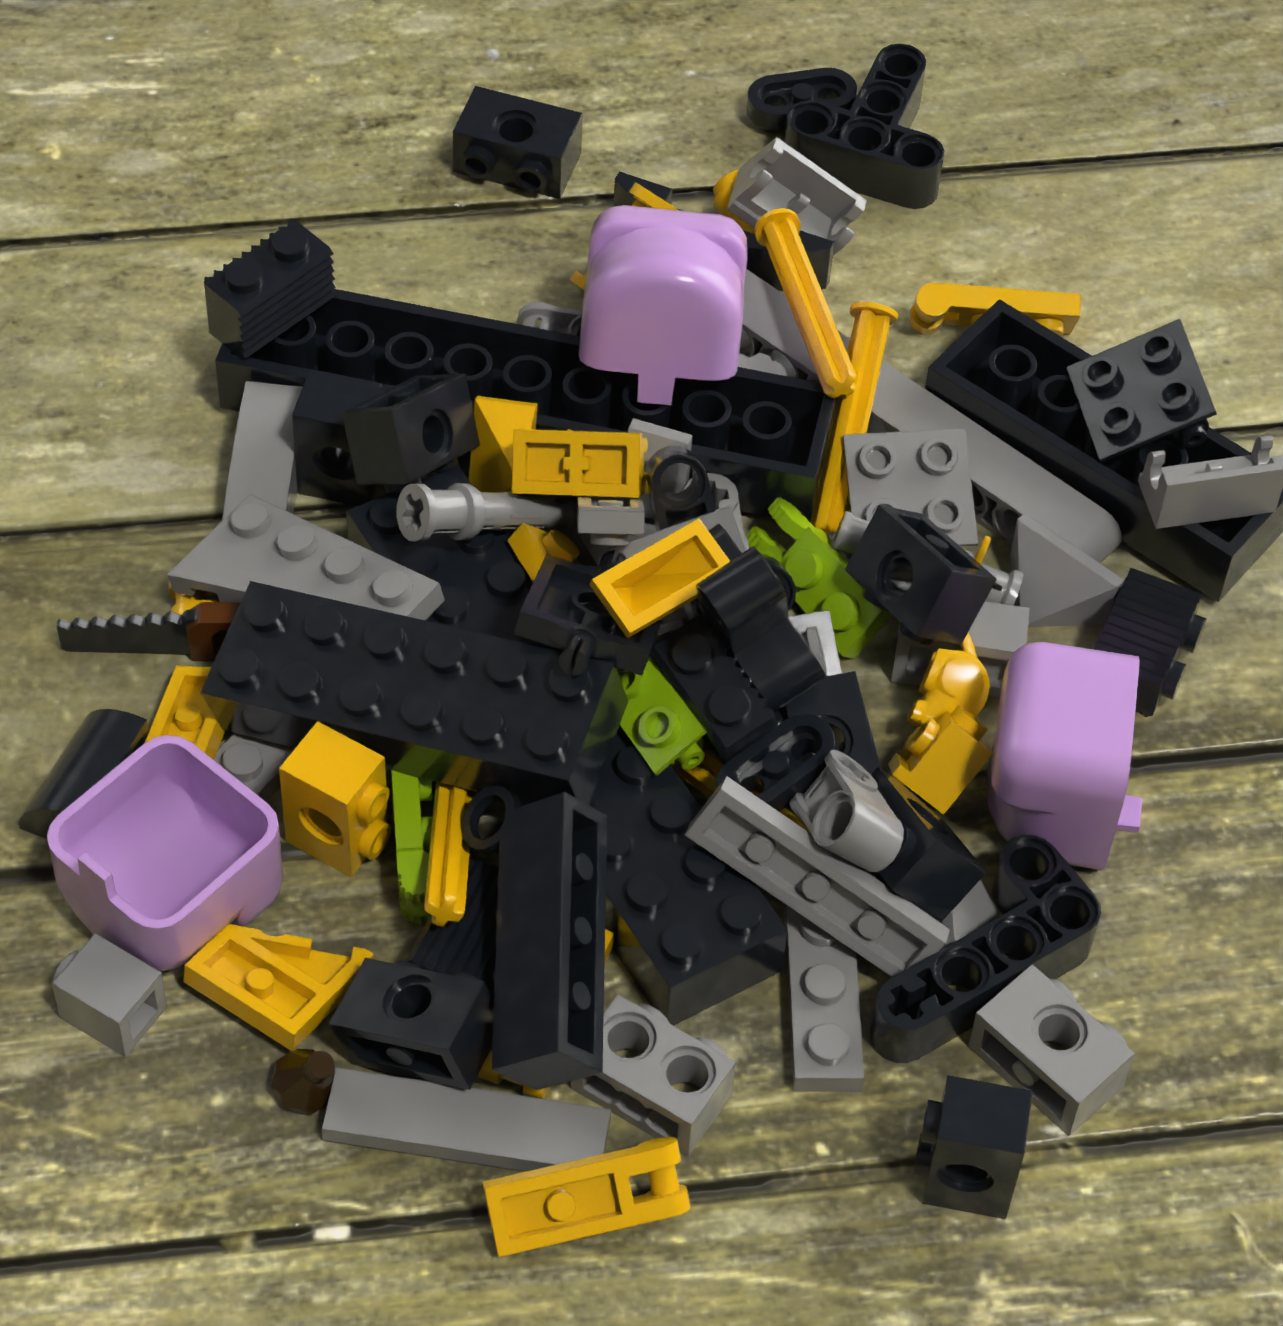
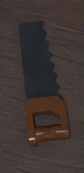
M201 602L190 610H186L182 615L169 611L164 616L155 613H149L146 617L131 614L126 619L117 615L111 616L108 620L97 616L93 617L90 621L81 618H75L72 622L58 619L57 631L61 648L68 652L190 654L192 661L214 662L226 636L216 635V633L220 630H229L240 603Z

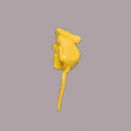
M989 536L984 537L974 557L980 564L991 540ZM969 632L963 643L960 644L962 650L938 648L937 652L932 654L918 688V691L923 696L921 700L913 702L905 722L916 727L907 737L899 754L906 761L912 755L906 749L910 739L928 718L938 722L946 711L952 713L957 705L967 710L974 717H977L985 706L990 689L989 677L985 667L977 657Z

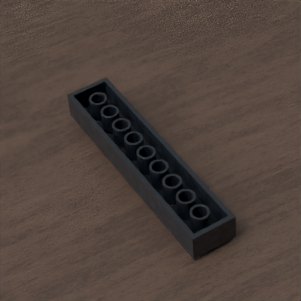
M333 289L336 294L334 298L246 359H240L222 344L215 360L220 408L238 412L240 411L246 381L303 387L309 370L313 369L382 383V392L416 375L465 374L473 413L477 396L537 403L536 430L567 431L570 429L573 431L628 432L632 419H638L692 435L691 452L702 463L706 473L722 475L735 484L738 491L740 511L772 517L769 514L768 508L776 498H781L795 506L809 522H811L837 398H830L824 393L819 382L738 367L734 376L719 381L675 378L671 405L637 402L638 374L604 371L585 365L578 356L580 336L339 289ZM471 450L461 456L470 457ZM691 466L689 472V480L693 478V470Z
M458 464L454 468L436 472L421 479L422 484H425L431 490H447L455 483L472 485ZM390 492L347 510L349 541L440 583L445 601L426 621L534 645L530 639L514 635L521 608L533 582L507 540L510 537L505 531L482 530L470 540L461 541L452 539L448 534L431 535L425 541H409L401 533L396 517L397 502L401 492ZM619 725L589 806L607 815L605 929L614 932L612 949L649 1004L659 1010L668 1019L669 1023L674 1026L781 972L788 929L754 882L685 836L691 821L701 810L700 805L671 764L659 775L654 774L633 742Z

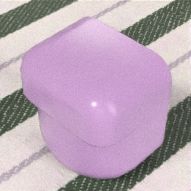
M627 205L610 207L600 214L593 224L589 242L578 354L580 361L589 367L599 370L638 374L637 402L671 405L675 378L719 381L734 376L737 372L747 265V238L736 221L720 214Z
M1047 642L1027 643L1018 648L1009 658L1001 685L996 732L992 746L993 754L989 759L986 773L988 810L999 834L1005 840L1009 841L1020 835H1035L1051 843L1069 865L1104 870L1115 831L1139 832L1142 798L1126 795L1132 755L1139 656Z
M160 736L144 743L63 810L50 824L47 833L56 883L61 895L74 914L93 935L96 933L158 971L172 970L186 963L229 924L243 927L248 925L274 902L280 893L284 878L279 824L276 812L267 802L196 745L179 736Z

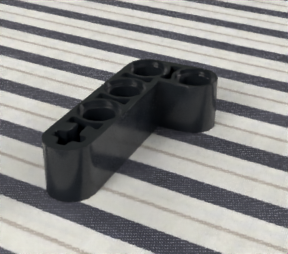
M1020 835L1010 839L1003 846L992 887L993 901L1003 915L894 976L880 987L876 996L872 1017L870 1041L875 1051L884 1059L894 1063H909L918 1060L973 1028L976 1012L1032 964L1049 979H1057L1081 965L1088 958L1101 917L1100 903L1086 883L1046 839L1035 835ZM1017 875H1025L1033 878L1034 880H1025L1018 877ZM1057 923H1066L1075 929H1066ZM1003 954H1015L1017 956H1020L1023 960H1012L1005 957ZM959 984L970 991L958 992L947 985Z

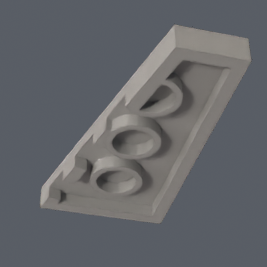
M251 494L167 574L173 592L193 596L197 589L217 593L220 602L241 603L250 581L421 620H426L445 601L439 582Z

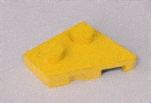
M229 924L184 965L183 982L282 1046L293 1051L341 1003L364 959H374V953L365 948L354 946L351 957L311 950L312 939L287 934L270 936L259 929Z

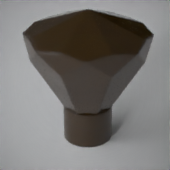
M296 1049L277 1060L271 1087L283 1107L305 1115H312L326 1107L335 1074L334 1060L327 1052L315 1051L314 1049Z

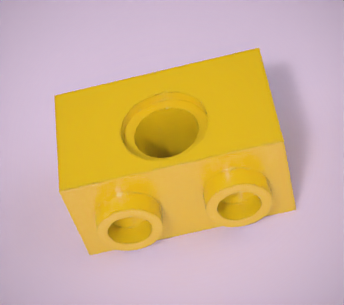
M317 721L279 767L285 838L287 843L352 878L367 858L374 860L378 857L390 837L391 825L388 824L387 801L390 791L386 787L385 757Z

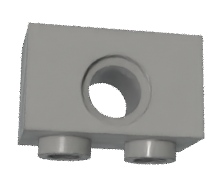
M1033 964L976 1012L968 1045L971 1050L1013 1087L1033 1091L1031 1103L1068 1136L1075 1132L1124 1087L1135 1055L1128 1048L1123 1036L1114 1027L1106 1023H1099L1076 1002L1072 992L1063 983L1056 979H1049ZM1043 1042H1057L1066 1047L1067 1050H1054Z

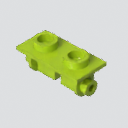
M651 654L642 676L629 671L618 672L628 699L620 726L654 774L659 775L670 764L681 765L684 770H691L697 767L705 758V753L702 751L704 741L701 737L707 731L689 709Z

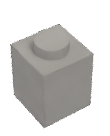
M96 933L79 952L73 951L69 953L60 963L54 975L52 985L59 1018L125 1058L167 1008L162 972Z

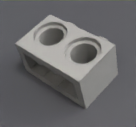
M618 994L604 1012L603 1073L571 1081V1089L603 1108L611 1109L613 1114L654 1138H677L680 1153L689 1157L732 1096L736 1062L730 1059L727 1053L715 1042L703 1037L695 1039L671 1025L668 1019L656 1008L647 1004L636 1005ZM628 1048L638 1051L641 1055L634 1058H624L616 1055L614 1052L619 1049ZM688 1082L698 1086L700 1089L695 1092L686 1093L676 1090L672 1085Z

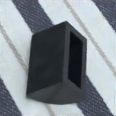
M99 709L89 713L21 817L20 829L47 839L50 824L63 810L145 743L149 733L147 719L116 709Z

